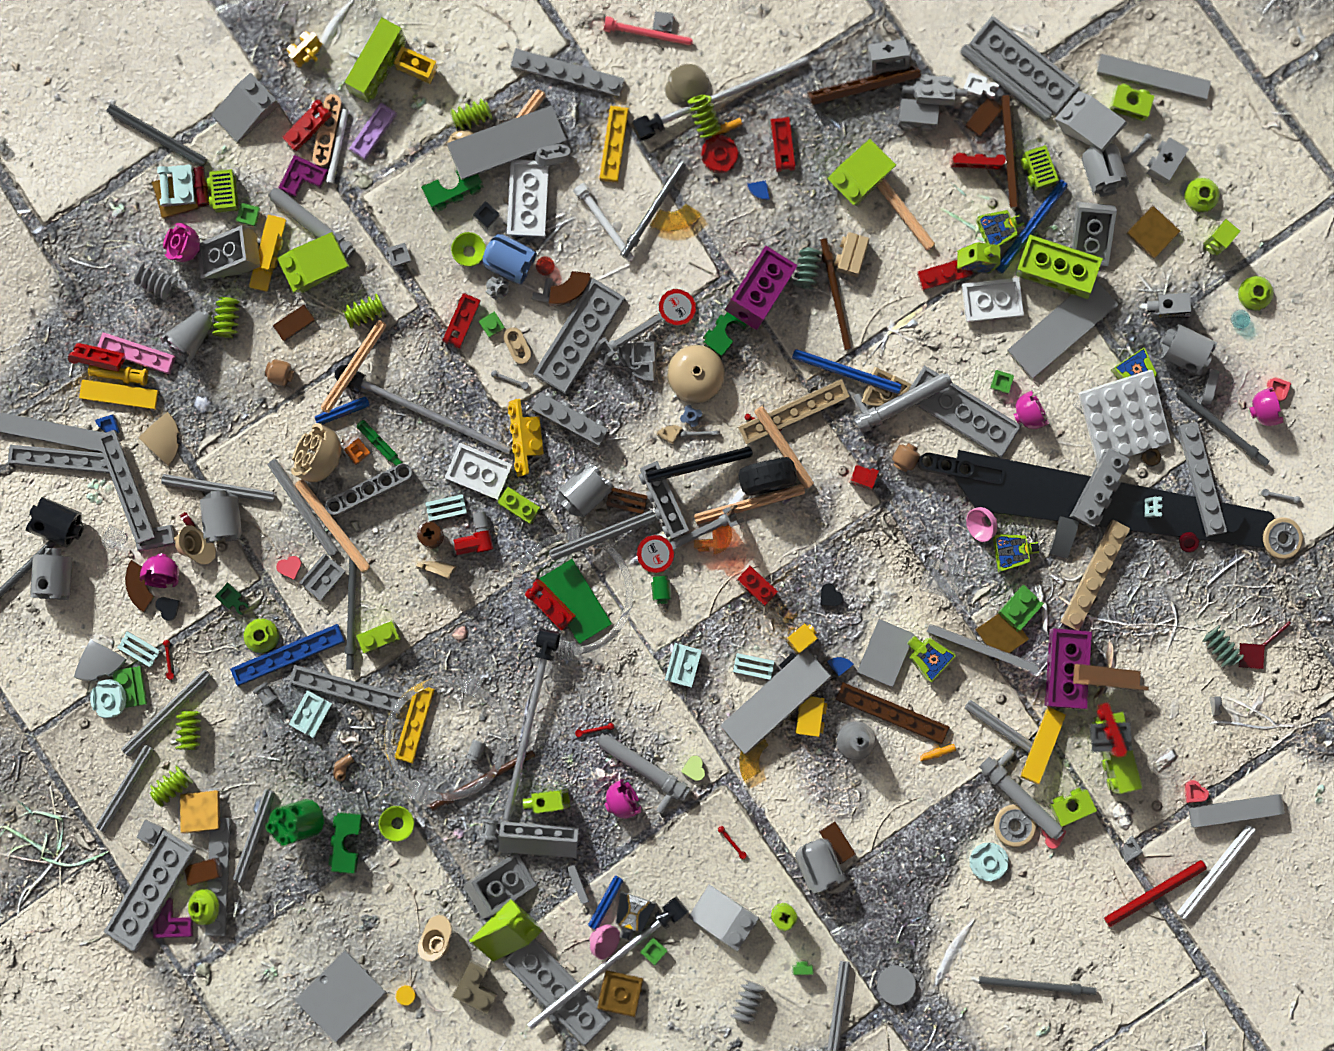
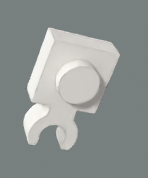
M969 73L963 89H967V94L981 98L982 94L985 93L987 97L995 99V93L990 92V90H998L999 85L994 82L988 84V78Z

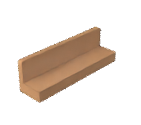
M1075 664L1073 684L1149 691V687L1140 686L1141 671Z

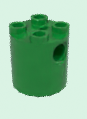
M303 799L275 808L270 814L266 829L281 846H287L318 835L324 825V816L316 802L311 799Z

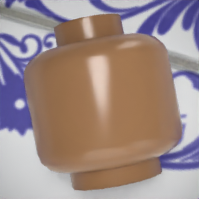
M278 359L268 362L265 369V377H267L268 382L279 386H285L288 381L292 382L295 373L292 371V366L289 362Z
M911 443L907 445L900 444L892 456L893 465L904 472L912 471L920 458V454L917 452L918 447Z

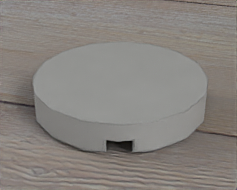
M891 965L879 974L877 990L886 1002L893 1005H901L913 997L916 990V981L913 974L907 968L900 965Z

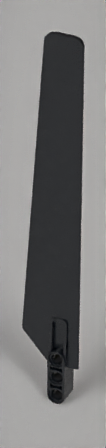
M958 450L956 458L934 453H924L920 455L917 463L918 467L923 471L952 476L974 508L983 507L991 513L1059 521V517L1075 520L1070 515L1091 477ZM924 457L930 458L931 465L929 467L923 465L922 460ZM943 460L948 461L950 464L948 471L943 470L941 467ZM962 464L968 467L967 474L961 473L960 466ZM1121 482L1118 489L1112 492L1110 496L1112 500L1109 506L1103 509L1101 522L1095 526L1107 528L1110 521L1115 520L1130 528L1129 531L1180 537L1184 533L1191 532L1197 536L1198 540L1264 548L1263 534L1265 528L1275 519V516L1269 511L1219 502L1221 511L1230 507L1244 514L1245 518L1239 529L1235 532H1225L1206 537L1196 497ZM1162 497V501H1158V505H1162V509H1158V512H1162V516L1145 518V499Z

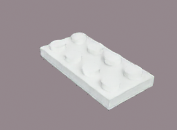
M531 160L511 161L507 236L545 237L549 166H541L536 161Z

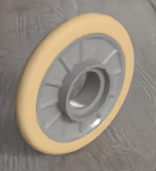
M1281 517L1274 519L1265 528L1263 534L1264 546L1267 552L1277 559H1289L1295 556L1302 546V531L1299 525L1289 518ZM1282 533L1287 536V541L1284 544L1279 541V536Z
M1017 804L1004 807L998 812L994 821V830L998 839L1005 845L1021 847L1029 843L1034 837L1036 823ZM1014 820L1019 821L1021 825L1018 831H1012L1010 828V823Z

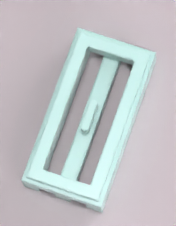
M463 494L425 503L429 522L467 514ZM456 500L461 501V503L431 509V506ZM462 507L460 511L432 516V513Z
M1162 497L1145 499V518L1162 516V512H1158V509H1162V505H1158V501H1162Z
M128 631L125 633L124 638H122L120 645L117 646L118 649L148 667H152L161 650ZM129 637L154 651V655L128 641ZM127 644L151 659L150 662L125 648L124 645Z
M737 653L733 672L771 680L774 661ZM743 658L770 665L769 667L740 662L739 659ZM738 665L768 671V675L738 669Z

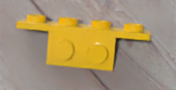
M273 215L267 216L258 249L261 267L253 269L249 283L250 288L268 291L273 270L277 267L278 251L281 250L283 244L282 236L286 225L285 218Z
M515 399L508 403V414L510 415V432L513 439L512 451L515 456L514 469L517 477H522L529 474L527 456H540L544 452L540 417H523L521 400Z

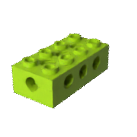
M1029 235L1016 276L1089 299L1103 258ZM1037 259H1042L1045 263H1039ZM1055 265H1060L1063 269H1057ZM1073 271H1079L1082 275H1075Z

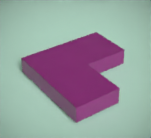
M294 155L278 189L280 188L285 193L296 198L304 181L321 188L328 175V170Z
M168 898L153 924V938L193 937V920L191 917H173V898Z

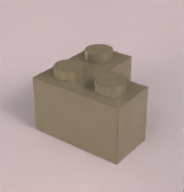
M471 959L452 997L487 1015L497 994L480 986L488 967Z

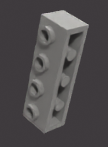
M548 392L546 394L540 393L532 407L533 413L598 448L601 447L609 432L608 428H606L607 424L598 419L596 422L589 419L590 415L581 410L579 413L572 410V405L565 401L561 404L556 401L554 395Z
M1111 448L1104 450L1070 515L1071 518L1088 527L1099 525L1103 517L1101 515L1103 509L1109 506L1112 500L1110 498L1112 492L1118 489L1121 483L1119 481L1121 475H1124L1129 468V464H1127L1129 458Z
M655 461L640 468L641 474L638 476L642 485H647L649 491L646 494L650 503L654 501L657 507L654 509L658 520L662 519L665 525L662 529L666 538L670 536L671 540L689 533V529L667 480L647 482L645 477L647 472L661 469L658 461Z
M501 822L499 852L576 858L579 828Z

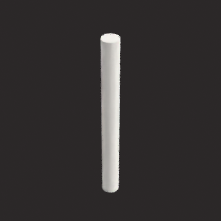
M342 109L326 181L329 184H334L349 114V110Z

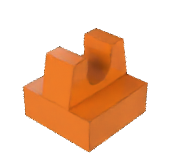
M359 438L343 449L356 465L371 454Z

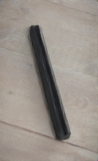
M748 446L650 471L645 474L647 482L651 483L749 458L753 455L751 447Z

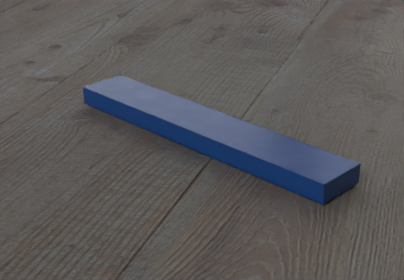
M336 624L232 667L230 670L236 685L240 686L344 643L345 640L339 625Z

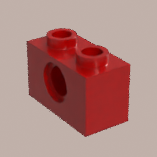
M751 566L736 580L763 606L778 592Z

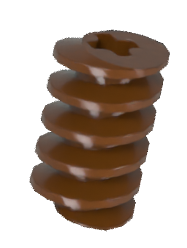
M425 522L418 528L417 538L422 545L432 549L442 544L444 533L436 523ZM429 532L434 533V535H432V539H429L427 537L430 535Z

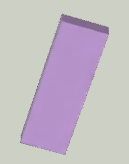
M380 103L350 146V151L366 160L396 117L397 112Z

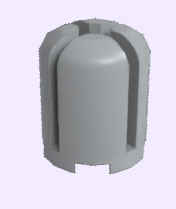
M1110 143L1104 151L1091 146L1084 152L1082 163L1093 196L1094 194H1100V197L1109 196L1117 193L1116 189L1124 184L1125 187L1129 185L1119 149L1115 144Z
M820 838L801 846L795 852V858L810 894L828 889L827 887L834 885L835 882L839 884L846 880L833 846L828 839Z

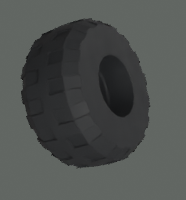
M789 457L754 463L741 468L738 474L741 489L747 496L787 488L794 485L797 480L794 462Z

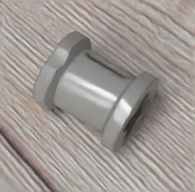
M268 682L261 684L253 690V693L257 694L262 701L263 707L268 706L278 698L269 689Z
M482 819V834L479 835V838L496 840V826L499 821Z

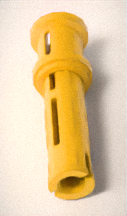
M89 365L88 376L123 380L126 384L133 382L146 386L148 370L132 369V367H125V369L120 368L117 372Z

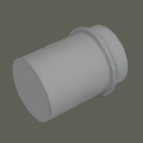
M486 512L474 513V529L476 532L489 530L490 526L488 525Z
M473 739L467 753V758L479 762L482 759L481 756L486 744Z

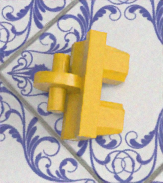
M305 31L300 35L299 39L302 43L298 47L295 44H291L287 48L290 54L289 57L299 68L310 59L314 62L318 60L316 54L320 51L319 48L323 46V43L314 32L310 34Z

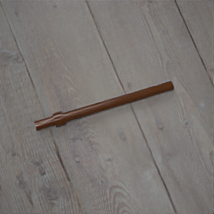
M823 238L820 239L823 251L821 256L827 269L844 350H850L852 346L833 266L834 257L833 253L830 252L828 239Z
M533 750L526 752L524 762L535 757ZM517 758L451 793L443 794L442 798L429 804L431 810L434 811L445 804L449 805L454 802V799L515 767Z

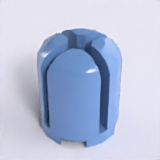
M497 234L491 239L484 251L483 265L486 269L516 284L522 285L528 276L527 272L531 264H534L537 252L504 234Z

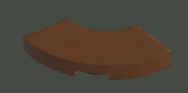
M572 271L570 278L565 283L551 286L549 306L566 305L582 295L588 286L591 273Z
M130 560L125 575L126 590L133 604L145 613L155 596L149 591L145 580L140 581L142 566Z

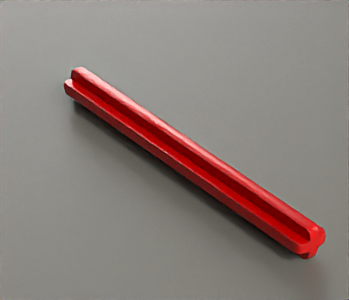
M1202 860L1197 861L1104 917L1106 924L1112 927L1207 870L1206 864Z

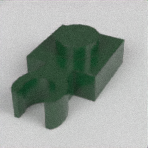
M228 582L215 595V598L229 610L234 606L236 612L240 615H244L240 611L242 605H245L248 609L250 608L247 603L239 600L243 595Z

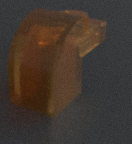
M722 525L712 530V539L694 540V549H698V552H709V548H713V556L723 553L730 545L732 527L730 525L725 527Z

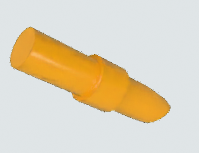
M738 118L721 124L720 131L712 136L727 133L731 129L743 125L741 119Z
M955 745L939 747L921 755L920 761L943 757V755L955 752Z

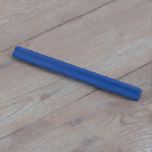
M1059 180L1002 257L1000 265L995 269L1001 274L1005 272L1027 242L1029 235L1034 233L1068 187L1066 182Z
M795 349L792 355L794 360L899 394L902 388L900 383Z

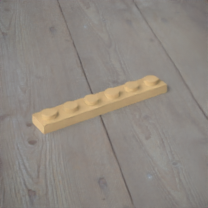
M840 379L772 410L768 414L777 428L781 429L848 398L849 394L843 380ZM758 417L737 426L745 444L768 435Z
M1115 520L1110 521L1060 623L1074 630H1080L1130 528Z

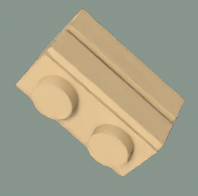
M848 232L846 237L843 236L840 247L843 250L841 255L837 254L834 264L838 266L836 271L858 277L870 238Z

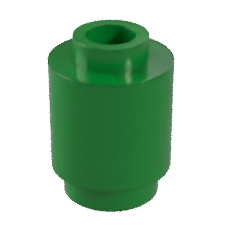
M668 576L652 577L653 601H657V604H667L668 600L672 599Z

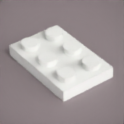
M1019 278L962 284L966 322L1020 317L1024 315Z
M459 443L445 479L498 500L513 465Z

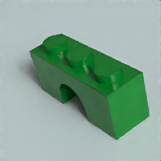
M456 170L459 182L455 188H444L439 179L421 188L432 211H441L449 203H458L466 195L479 193L481 188L484 187L479 175L476 174L461 180Z
M728 312L725 316L721 314L715 321L717 326L713 331L709 329L703 336V339H705L703 345L716 352L720 358L724 356L733 344V340L726 335L725 329L731 324H737L743 329L748 326Z
M338 812L337 816H334L333 827L336 830L335 835L331 837V847L334 848L333 855L329 856L328 862L331 871L353 874L357 872L359 853L348 851L344 841L349 834H361L363 814Z

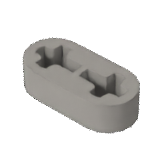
M564 144L541 147L536 152L535 161L541 166L567 162L570 148Z
M1208 369L1201 392L1200 403L1207 405L1212 403L1219 377L1218 370Z

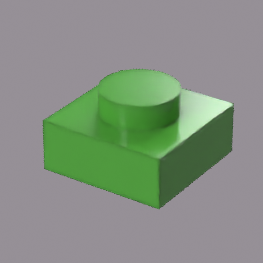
M241 203L236 221L256 227L260 207Z
M495 311L479 321L488 338L505 329Z
M995 370L990 389L1009 394L1014 375Z
M653 937L640 953L655 965L668 950Z
M797 961L796 965H792L793 975L813 974V966L808 964V961Z

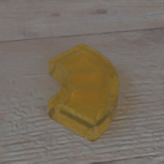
M688 204L674 212H666L659 209L649 226L663 232L678 231L694 224L702 213Z
M765 738L748 754H744L741 750L739 768L743 781L761 772L759 757L762 751L769 746Z

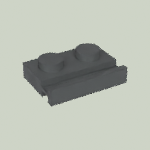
M1130 722L1116 723L1126 750L1132 751ZM1104 723L1090 724L1092 753L1111 752L1113 745L1111 740H1107L1104 729L1106 727Z

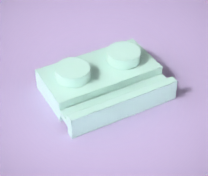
M675 643L665 680L692 688L702 650Z
M307 690L289 725L314 738L333 703Z

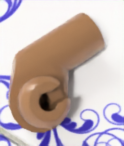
M350 753L334 764L333 776L339 782L346 778V767L355 761Z

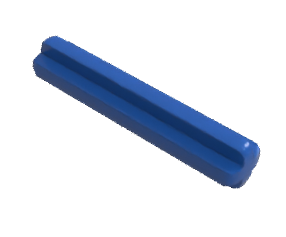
M364 396L336 407L330 413L323 412L316 415L315 421L321 425L369 407V400Z
M614 876L588 923L590 928L596 930L599 927L623 883L622 878Z

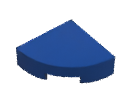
M766 180L747 184L748 190L755 197L761 200H769Z
M114 414L95 420L98 427L103 431L116 430L117 434L120 433Z
M842 657L832 658L827 661L838 676L854 665L850 660Z

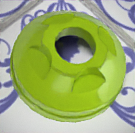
M1198 178L1191 181L1184 193L1187 205L1196 212L1210 211L1216 206L1220 197L1217 185L1207 178ZM1200 188H1207L1210 192L1209 197H1201L1199 194Z
M465 232L459 234L453 240L451 253L458 264L472 267L483 260L486 247L479 235ZM470 246L475 249L473 256L467 257L464 255L466 247Z
M1252 276L1240 284L1238 298L1245 308L1253 311L1261 310L1272 301L1273 288L1267 279L1261 276ZM1255 286L1262 287L1264 292L1261 297L1254 295L1253 289Z
M268 619L253 620L244 630L245 644L255 653L270 652L278 643V628ZM257 630H263L265 633V638L262 641H256L254 638V633Z
M389 807L379 818V830L388 840L402 841L409 837L413 831L414 818L405 807ZM396 817L403 820V826L400 829H395L392 825V821Z
M202 889L196 891L191 896L188 904V913L193 922L198 925H209L216 920L219 913V902L217 896L211 890ZM196 902L199 904L198 913L194 911V905Z

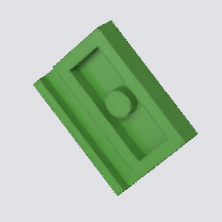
M1022 585L999 610L998 614L1019 632L1044 603L1040 602L1025 585Z
M142 666L120 669L113 674V680L121 684L125 690V708L147 704Z

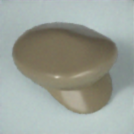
M680 65L670 72L665 85V94L671 102L677 104L686 102L698 95H705L709 88L708 77L704 70L697 65Z

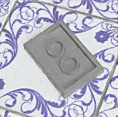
M878 619L857 673L893 687L910 647L907 643L914 636V633Z

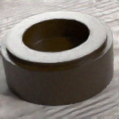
M1156 448L1147 449L1145 452H1142L1141 461L1147 467H1154L1160 463L1161 453Z

